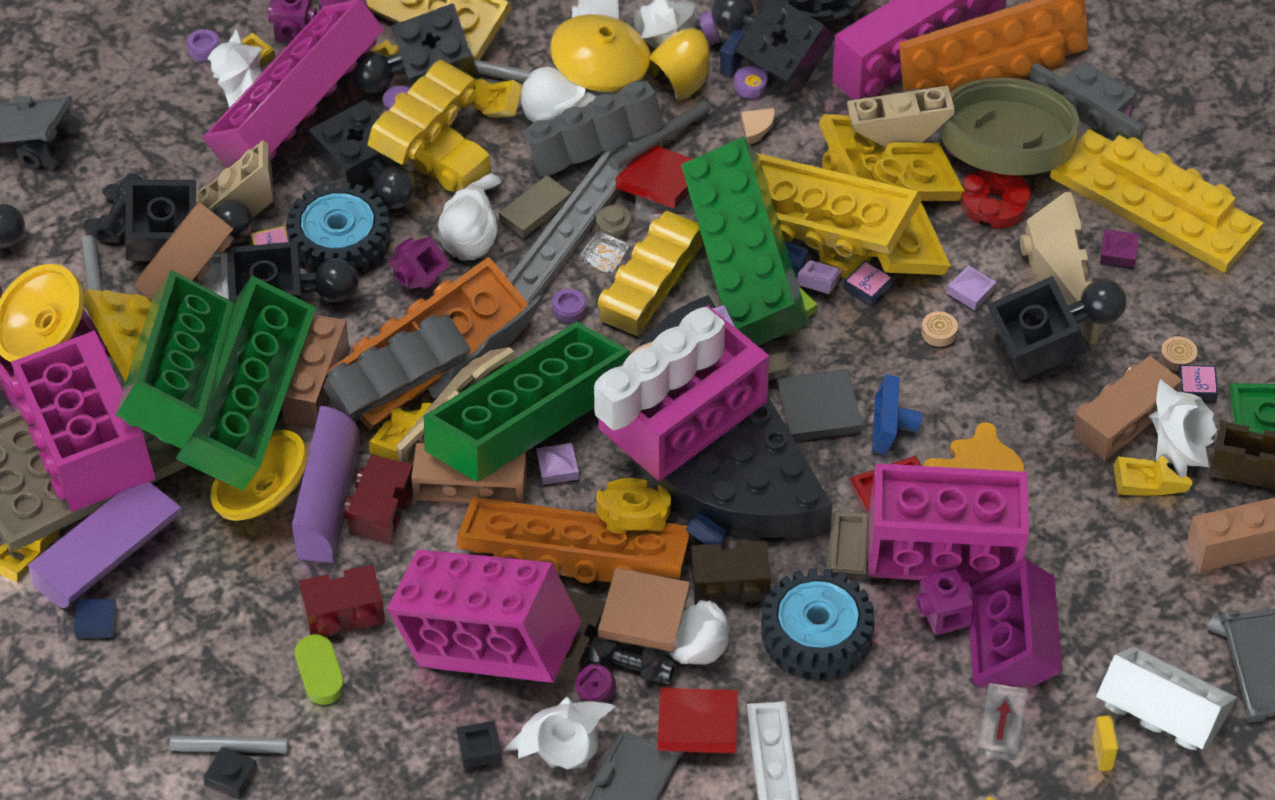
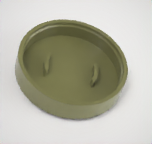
M985 78L965 83L950 93L955 114L941 126L940 135L946 148L954 156L967 164L999 174L1030 175L1047 172L1063 165L1071 158L1075 151L1079 129V115L1068 99L1051 88L1021 79Z

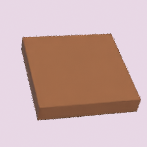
M615 568L598 628V637L673 652L690 590V582Z

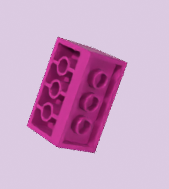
M708 305L706 307L725 322L724 352L721 358L713 365L697 370L694 377L685 385L669 390L666 397L657 405L641 410L638 417L626 427L612 430L599 419V430L658 481H661L767 402L769 355Z
M95 331L11 361L15 376L9 378L16 398H23L16 401L24 422L27 421L28 425L33 424L28 427L32 441L39 451L44 450L39 455L47 474H50L51 478H54L51 480L58 500L66 499L71 512L115 496L123 490L156 480L141 429L127 424L122 418L115 415L123 390Z
M875 463L868 513L867 577L921 580V578L927 577L933 572H945L957 568L963 582L978 583L1024 558L1029 537L1028 472Z
M417 549L387 607L389 614L419 667L552 683L581 624V620L551 562Z

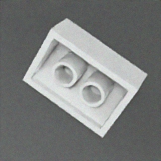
M1134 646L1115 654L1096 696L1106 701L1105 707L1121 715H1126L1128 712L1140 718L1139 723L1145 728L1158 733L1164 730L1176 736L1175 742L1191 750H1197V747L1203 749L1212 743L1238 698Z

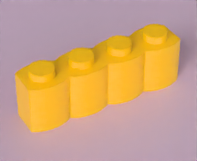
M438 60L425 76L419 78L410 90L394 103L390 110L379 117L372 126L367 145L401 165L406 164L410 159L416 160L421 154L424 145L428 141L434 142L445 124L451 125L462 107L467 108L472 103L476 91L473 89L476 79L447 62Z
M669 211L664 212L659 219L655 218L652 221L648 230V236L643 242H637L632 251L631 260L626 266L621 265L612 286L609 289H604L600 294L597 307L600 309V321L635 336H639L645 330L654 312L661 307L671 288L680 280L687 265L693 261L703 244L697 222Z

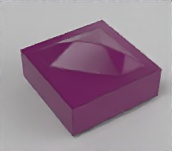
M1104 229L1100 263L1135 268L1139 234Z

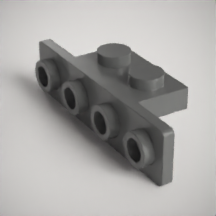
M1080 61L1063 78L1037 63L1031 67L1029 81L1044 85L1063 95L1077 110L1080 121L1113 140L1120 135L1126 139L1134 137L1142 142L1144 126L1123 114L1135 102L1136 91L1084 61Z

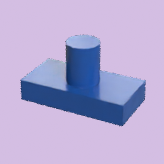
M886 374L875 394L872 453L886 455L897 435V429L917 433L920 428L922 412L898 406L900 377Z

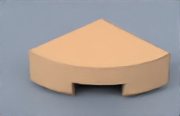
M774 108L741 112V122L745 138L749 144L763 139V135L773 128L775 119Z

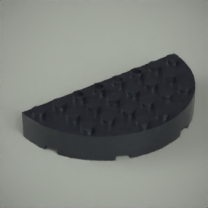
M707 295L694 300L668 315L649 332L639 347L653 342L662 332L678 327L684 317L692 311L707 305L711 308H716L710 296ZM768 395L767 402L661 481L655 479L629 456L639 478L648 481L647 487L658 491V485L666 489L671 497L670 506L678 511V516L688 522L691 521L696 512H700L727 531L726 536L750 541H761V537H783V541H794L831 532L833 505Z

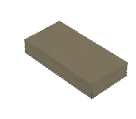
M546 175L500 211L499 221L522 238H525L557 213L569 199L571 192Z
M833 511L828 569L833 570V578H836L839 572L847 575V580L849 581L854 579L855 581L865 582L868 513Z

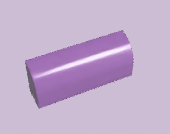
M320 406L292 528L297 560L334 563L344 521V506L350 495L361 444L359 429L356 423L346 414L325 406Z
M150 482L119 492L28 565L33 586L54 604L63 608L68 607L180 516L181 507Z

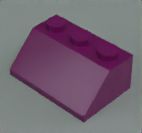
M1023 558L970 586L973 593L971 625L969 626L973 684L977 686L1033 687L1063 672L1055 576L1027 558Z

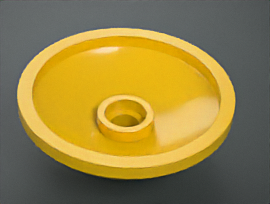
M602 14L580 15L566 20L555 30L550 44L551 58L561 74L581 87L599 92H617L631 82H640L646 75L650 63L649 48L645 40L641 39V35L627 23Z
M43 264L24 272L10 284L0 298V356L11 362L72 338L81 320L84 305L82 285L74 273L61 265Z
M288 430L273 431L261 466L243 491L215 478L210 496L214 509L225 519L239 521L262 516L279 506L296 489L304 475L308 459V448L305 442L295 432Z

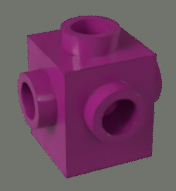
M275 0V4L269 5L268 22L273 24L275 42L290 43L317 14V8L312 7V0Z
M412 237L406 239L395 248L397 254L387 261L393 269L395 279L405 286L407 290L421 287L422 290L427 289L440 279L438 275L451 265L432 237L414 240Z
M957 568L945 572H933L927 577L921 578L919 594L915 596L916 607L921 617L926 616L935 636L971 625L973 593L969 583L962 581Z

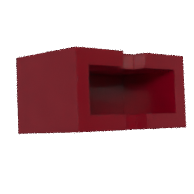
M374 455L370 456L366 468H360L357 474L354 496H349L345 502L343 516L348 519L349 534L392 544L401 522V516H396L399 508H407L413 493L411 479L413 464Z
M373 564L344 570V577L330 580L329 574L299 580L301 599L310 635L332 636L338 632L356 628H369L375 624L385 622L383 600Z

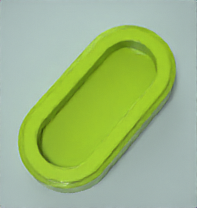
M309 635L302 638L295 647V659L305 693L309 700L316 704L327 705L334 703L343 694L344 684L333 646L326 637L321 635Z

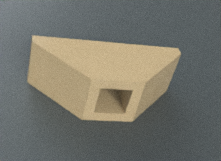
M948 86L847 101L853 130L885 148L892 142L923 143L955 114Z
M262 140L254 148L247 150L232 166L225 168L210 184L203 186L197 193L196 204L200 201L212 211L221 202L236 200L245 204L250 209L253 217L273 202V175L268 143Z

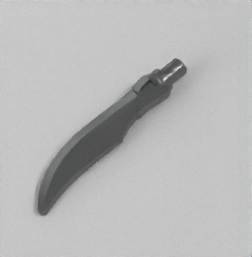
M538 295L522 312L490 335L472 355L470 354L460 363L451 367L448 372L442 374L440 380L429 387L430 395L437 399L460 370L472 360L481 357L490 350L507 348L533 318L543 297Z

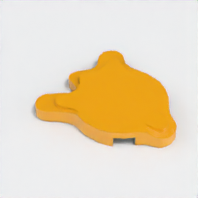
M988 422L980 423L976 427L972 438L951 442L950 454L954 457L953 459L930 458L923 465L1025 472L1021 458L1012 449L999 441L995 426Z

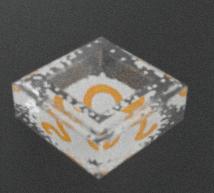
M598 231L581 252V262L611 275L628 253V243Z

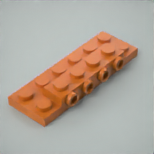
M1032 0L900 42L903 92L911 89L923 90L948 86L951 93L954 89L965 83L985 78L1027 80L1026 77L1030 76V69L1035 63L1052 72L1056 67L1065 64V56L1088 49L1085 0Z
M488 257L455 281L451 282L448 279L441 283L433 291L434 296L428 300L418 299L406 310L408 314L398 320L396 317L388 320L379 329L381 333L370 339L369 336L361 339L352 348L353 353L333 367L343 362L347 366L358 362V356L371 347L376 346L377 349L389 346L388 341L394 335L404 330L408 334L419 330L418 325L432 315H436L439 318L448 314L471 348L469 355H472L490 335L516 317L529 303L491 258ZM445 372L374 408L359 419L371 431L391 416V409L403 408L438 382L440 376Z
M472 497L457 534V549L469 550L473 553H493V557L551 562L558 575L575 577L582 583H590L595 580L612 582L615 568L680 579L691 534L685 530L687 526L666 523L665 528L661 531L628 530L626 533L616 534L608 531L607 523L602 521L596 513Z

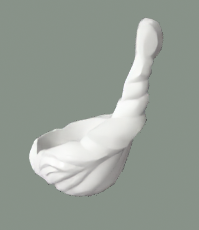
M543 67L534 70L524 82L521 90V106L525 116L533 122L551 120L570 107L586 106L599 95L595 96L593 93L588 92L586 88L573 83L561 74L558 69Z
M490 173L483 176L480 180L468 185L467 188L457 191L452 199L444 205V210L437 224V237L442 247L453 257H458L462 261L476 260L486 255L493 245L498 234L497 220L485 190L496 188L502 183L497 175Z
M700 600L697 605L688 607L683 613L674 651H668L667 655L672 657L674 661L680 662V664L706 665L715 662L728 646L730 627L727 616L716 603L710 602V600L708 602Z

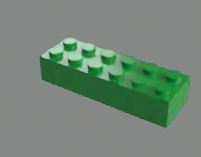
M744 136L681 164L721 305L725 306L735 328L759 346L809 324L808 315L759 156Z
M170 270L151 301L115 415L122 418L127 424L139 427L157 436L162 442L173 444L183 450L204 417L235 303Z
M251 276L235 300L204 417L183 450L179 449L176 457L177 460L242 491L246 488L261 466L316 307Z
M576 321L425 414V452L474 481L479 482L595 407L594 385L605 372L623 366L625 360L630 356V350Z

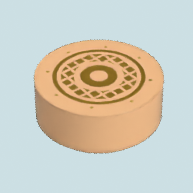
M941 311L932 312L923 319L921 334L923 339L930 345L937 347L947 346L956 339L958 324L956 319L949 313Z
M1175 336L1164 341L1161 347L1160 360L1167 369L1178 372L1180 365L1195 364L1197 347L1191 340Z

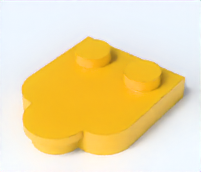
M939 142L889 143L881 156V161L876 162L872 169V175L876 181L916 190L920 194L921 201H959L964 193V189Z

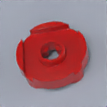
M979 170L966 176L963 180L964 193L961 195V207L965 215L973 222L980 224L981 220L991 223V228H1006L1017 224L1025 216L1029 206L1030 189L1019 175ZM990 195H998L1001 196V201H997L995 198L988 197Z

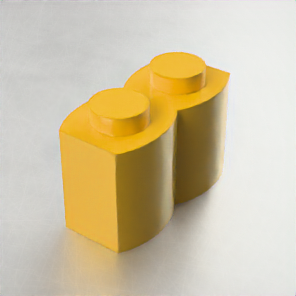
M447 125L442 127L436 140L432 143L428 141L424 145L419 157L413 160L415 168L421 174H428L438 179L446 190L454 192L467 188L468 185L480 180L491 172L490 155L481 146L473 141L464 139L457 131Z

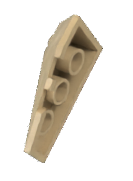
M1072 192L1063 193L1027 219L1025 234L1020 236L1022 255H1028L1033 272L1040 281L1053 276L1068 306L1080 301L1083 290L1092 282L1091 280L1087 281L1088 257L1086 249H1079L1078 232H1081L1082 228ZM1089 319L1079 323L1078 326L1090 345L1097 344L1100 324L1094 323Z
M510 347L490 350L462 368L397 445L399 461L409 464L414 463L416 443H424L425 414L515 359L514 351Z

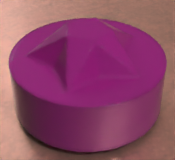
M592 664L579 672L575 681V688L578 695L585 702L606 703L615 692L616 680L607 668L599 664Z

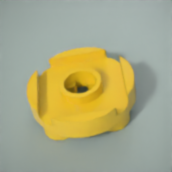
M639 478L612 480L607 483L606 490L601 492L599 489L596 494V513L602 521L607 523V529L612 533L623 534L628 530L661 531L665 528L666 519L670 515V494L660 485H658V491L647 487L648 481Z

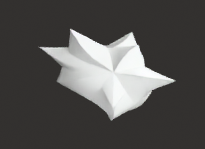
M654 0L650 5L641 6L640 10L636 11L634 17L635 28L642 34L641 39H644L648 45L655 49L669 36L681 29H696L700 25V20L695 15L696 6L694 3L689 1L675 3L670 0Z
M237 29L228 43L219 45L207 58L211 61V71L214 73L212 78H220L218 84L224 89L229 107L263 72L260 68V51L262 48L243 44Z
M1160 379L1156 396L1157 411L1149 415L1158 433L1156 461L1161 455L1169 461L1168 464H1173L1178 476L1184 478L1187 474V465L1209 467L1206 448L1214 442L1211 438L1218 429L1213 421L1214 413L1202 401V398L1190 393L1177 392Z
M567 696L558 706L543 709L536 713L523 726L521 733L503 751L518 750V758L530 754H539L551 768L559 766L565 769L587 767L589 759L593 757L598 749L597 724L603 716L616 706L593 701L572 703Z

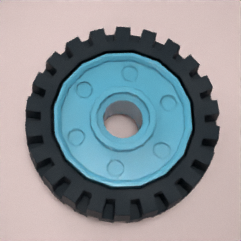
M335 182L328 183V190H324L322 185L315 187L314 195L309 190L305 192L303 200L298 198L294 202V208H290L286 220L288 242L297 241L302 269L306 267L308 273H315L324 261L340 258L350 262L356 270L364 274L369 271V264L376 267L380 263L379 257L384 259L387 254V248L390 246V222L386 206H384L380 197H375L373 191L369 189L364 192V187L356 185L352 190L350 183L345 182L342 183L341 188H337Z
M809 568L808 576H804L802 570L793 572L792 580L787 575L780 579V585L774 584L770 589V595H766L761 617L762 640H764V648L767 653H771V659L776 664L781 661V668L789 673L794 667L795 676L803 678L807 671L811 672V680H819L820 673L825 672L826 679L835 678L836 670L843 676L849 673L850 666L858 667L861 664L862 657L866 658L869 653L875 624L873 603L869 601V595L865 589L860 591V584L853 579L847 584V575L839 572L836 578H833V570L825 568L823 575H818L817 568Z

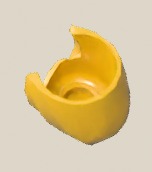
M695 28L679 30L663 41L649 57V70L652 77L656 78L662 70L675 91V96L673 97L677 102L690 97L707 81L710 71L709 43L704 33Z

